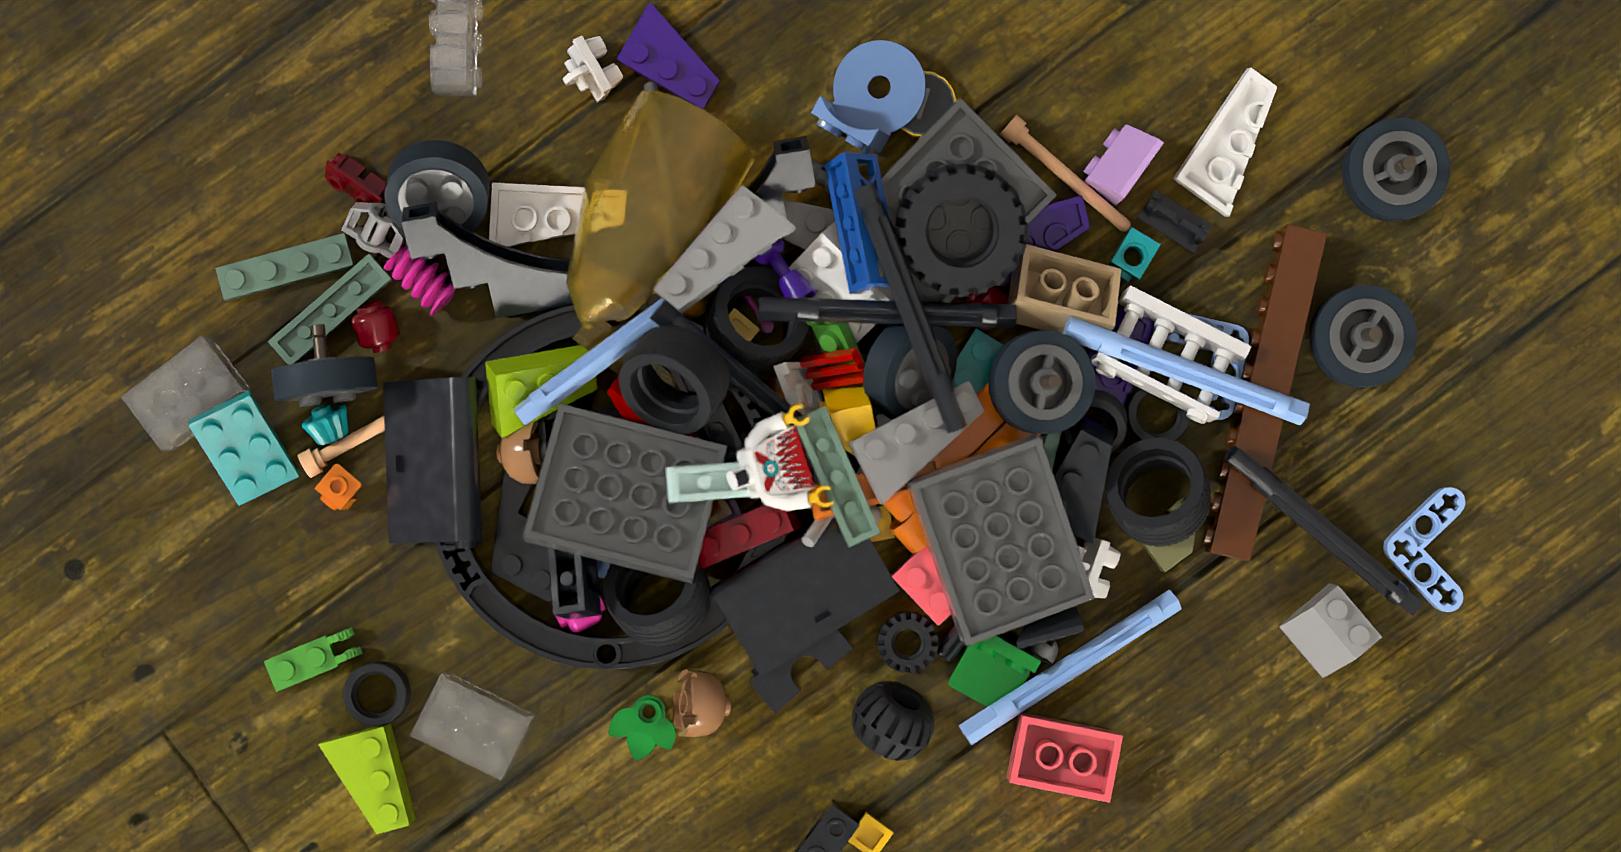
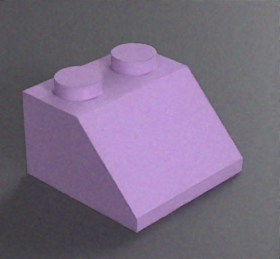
M1127 124L1121 131L1114 128L1103 143L1108 148L1103 156L1099 158L1095 155L1083 171L1088 175L1084 182L1116 206L1125 198L1164 142Z

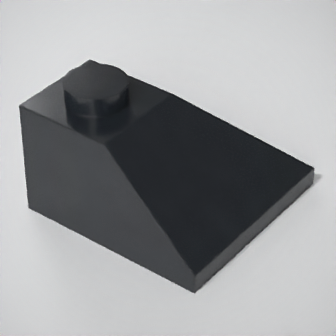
M1073 606L1017 627L1011 636L1012 644L1020 649L1084 632L1085 630L1077 607Z

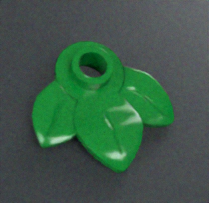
M644 695L634 703L633 707L620 709L614 715L609 725L608 735L611 737H627L629 751L633 759L638 761L649 755L656 744L670 750L674 744L676 732L672 722L665 716L666 708L663 701L654 695ZM650 705L655 708L656 713L653 717H646L644 715L643 708Z

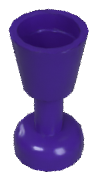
M781 238L773 243L772 248L765 253L754 257L759 264L770 263L780 277L778 284L784 297L814 298L818 293V290L797 269L791 270L782 258L781 254L784 251L785 244Z

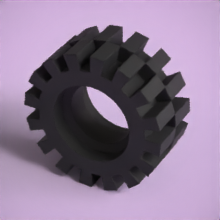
M911 611L898 612L885 620L883 626L880 627L877 645L881 658L890 668L901 673H916L920 669H925L934 660L935 653L938 650V636L931 622L921 614ZM911 629L919 634L921 644L916 653L903 655L896 650L894 644L895 637L902 630Z

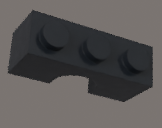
M838 629L763 676H760L754 667L751 670L754 676L749 682L774 713H776L801 692L800 686L795 682L791 674L792 665L797 659L804 656L814 657L828 670L851 651L853 646Z

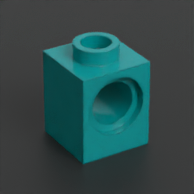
M1131 227L1124 235L1107 265L1121 269L1120 280L1129 283L1131 279L1136 282L1142 277L1161 244ZM1126 249H1134L1139 253L1140 262L1137 266H1130L1125 262L1124 252Z

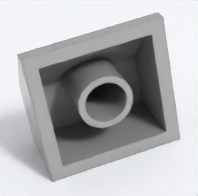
M1330 583L1278 626L1322 678L1356 660L1382 638L1338 585Z

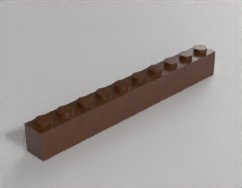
M1289 224L1281 227L1280 232H1275L1271 244V250L1275 251L1273 264L1268 263L1265 270L1263 282L1268 285L1265 297L1260 296L1258 300L1256 315L1260 316L1258 328H1253L1249 337L1252 353L1250 362L1245 361L1242 380L1289 396L1327 233ZM1236 402L1233 413L1237 414L1234 427L1230 426L1228 429L1225 446H1229V449L1233 445L1239 447L1261 467H1267L1271 471L1283 419ZM1222 459L1217 475L1222 481L1219 492H1214L1211 499L1210 511L1214 512L1211 525L1207 524L1204 529L1202 544H1206V552L1250 562L1265 497L1250 485V481Z

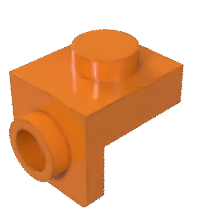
M335 464L314 489L322 494L320 499L335 511L337 508L339 510H348L357 500L353 496L360 489L362 483L340 464Z

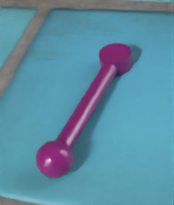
M743 296L758 318V306L752 297ZM759 320L763 333L769 334L773 331L774 325L771 321Z

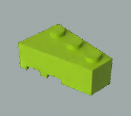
M584 345L485 361L491 424L501 438L558 410L559 404L568 405L597 390L595 376L527 425L523 424L513 409L527 399L532 392L586 354L588 350Z
M391 723L327 739L318 744L376 834L409 826L416 820Z

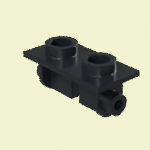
M1157 190L1153 192L1138 216L1139 220L1192 253H1195L1199 245L1204 242L1212 226Z

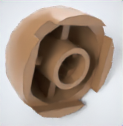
M538 420L501 438L500 444L497 446L496 454L499 463L502 464L504 470L512 479L522 484H537L541 473L542 461Z
M682 670L677 682H683L681 694L674 692L673 698L675 729H682L678 733L680 737L707 736L715 732L722 724L724 717L729 715L731 698L726 696L723 684L711 673L701 670Z

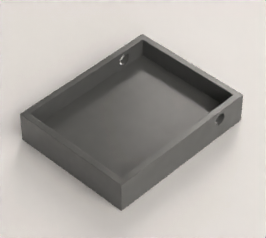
M961 98L881 177L889 219L895 235L896 215L899 211L900 202L909 191L910 186L930 170L947 164H974L1001 176L1017 192V196L1026 211L1027 224L1057 196ZM968 197L951 198L939 205L932 214L929 222V238L934 249L944 258L956 262L970 261L980 256L988 248L993 236V221L988 210L980 202ZM910 272L922 302H951L957 296L954 294L945 295L938 293L937 290L931 287L928 288Z
M559 404L524 530L525 542L692 584L714 499L669 503L666 468L722 464L726 456L727 446Z
M1033 434L912 478L906 483L959 638L966 646L1095 599L1040 437Z

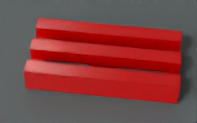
M857 348L804 356L799 362L802 368H807L806 378L813 379L811 384L813 391L863 383L865 363ZM849 360L854 361V363L849 364L838 363L833 364L830 367L817 368V366Z

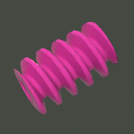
M405 246L387 261L384 269L386 271L394 269L392 277L395 280L403 279L402 287L405 290L413 288L411 296L414 299L423 297L421 306L424 309L433 306L430 315L434 316L455 295L453 283L445 284L449 273L444 272L437 276L435 272L440 265L438 262L427 266L426 262L428 259H422L421 257L411 259L408 246Z

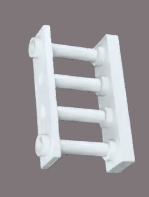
M1131 285L1122 292L1118 304L1125 307L1124 311L1126 312L1117 331L1118 334L1130 338L1138 319H1142L1144 316L1154 321V326L1156 327L1148 345L1162 349L1168 334H1172L1174 331L1185 337L1186 345L1180 357L1193 361L1198 349L1206 347L1215 352L1216 360L1212 369L1225 373L1229 364H1233V362L1238 363L1246 359L1252 347ZM1097 352L1090 359L1092 364L1097 366L1095 370L1098 373L1109 378L1117 376L1187 411L1186 416L1195 422L1205 424L1207 421L1210 423L1218 419L1220 412L1209 407L1215 395L1214 393L1202 389L1196 401L1179 392L1183 383L1179 380L1170 378L1167 385L1149 377L1151 370L1140 366L1135 370L1119 362V358L1105 355L1101 352Z

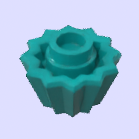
M330 404L321 405L311 411L312 415L302 423L304 430L318 445L337 441L349 432L345 405H337L335 407H331Z

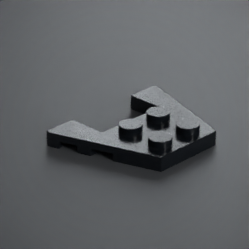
M505 471L491 573L548 602H552L548 547L525 542L523 537L528 516L521 512L535 484H522L512 479Z

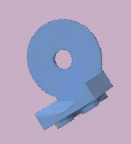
M876 40L861 44L851 50L839 64L833 83L834 102L831 103L820 96L811 113L819 118L817 125L839 138L843 133L847 134L848 136L845 141L865 153H870L871 149L881 153L891 133L908 125L922 107L926 94V79L923 68L918 59L900 44L886 40ZM877 76L886 77L891 85L889 94L881 99L872 97L868 89L870 81Z

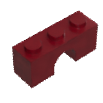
M764 505L707 529L698 560L701 569L800 528L802 525L795 510L785 511Z

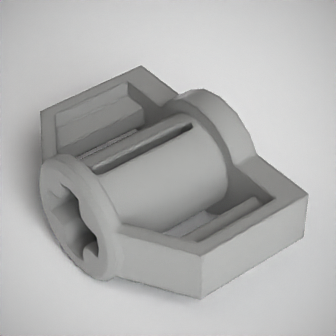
M356 202L351 207L341 231L355 238L357 244L362 249L372 253H380L389 259L403 247L406 241L403 229L391 218L384 203ZM362 212H368L369 217L363 228L357 222ZM384 212H387V215L382 218ZM390 226L396 232L391 244L385 238Z

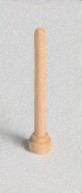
M1018 115L999 134L1008 143L1012 141L1015 145L1018 143L1022 145L1078 195H1082L1086 202L1120 231L1125 232L1130 229L1131 224L1126 217L1028 134L1029 129L1025 127L1027 123Z
M384 416L322 450L318 448L312 450L309 448L298 454L299 461L307 475L312 478L323 472V468L327 466L329 460L385 431Z

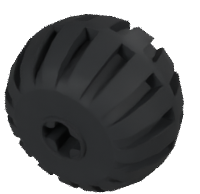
M881 681L866 688L857 698L852 713V726L857 738L868 749H871L879 756H884V758L904 761L918 755L929 744L934 731V714L929 703L919 693L914 692L913 689L897 682Z

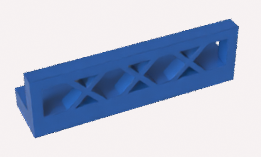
M844 152L824 165L849 294H862L873 287L890 286L886 277L879 276L877 266L879 258L860 210L862 209L854 190L874 183L887 214L888 208L877 154ZM857 163L867 164L868 180L859 173Z

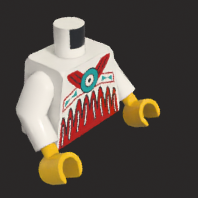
M795 403L790 408L789 413L784 414L781 412L756 424L745 439V448L737 452L740 467L727 472V480L733 490L736 491L747 487L751 499L761 497L765 505L785 511L810 508L813 503H817L822 507H828L835 502L823 503L819 498L822 490L832 489L829 486L819 487L815 493L809 491L815 487L796 425L806 424L810 419V415L803 419H797L793 415L796 409L805 406L804 403Z

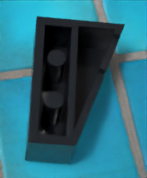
M1084 417L1052 473L1073 534L1094 544L1115 432Z

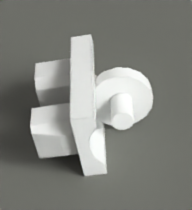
M583 36L575 38L572 41L574 44L567 50L571 59L564 63L570 73L563 78L566 86L576 83L581 92L590 89L595 100L599 102L605 99L611 89L621 82L623 75L614 63L603 69L600 67L597 59L605 56L607 53L606 46L600 36L587 40Z
M1095 538L1094 544H1091L1085 540L1083 548L1077 547L1094 597L1106 598L1110 582L1099 578L1103 565L1113 569L1117 566L1121 553L1112 548L1110 542Z

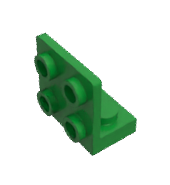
M996 635L967 646L948 680V685L988 707L1023 685L1030 672H1036L1041 661Z

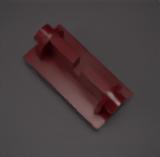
M338 153L332 162L329 160L326 162L324 177L337 191L346 192L354 198L355 202L382 203V201H385L386 182L372 172L364 180L359 178L366 168L349 155L345 154L343 156Z

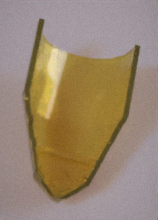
M659 91L640 92L633 99L586 179L566 279V285L577 317L585 328L593 329V325L613 319L616 322L627 319L655 293L653 290L655 286L737 192L751 168L754 157L744 141L728 126L703 109L678 97Z

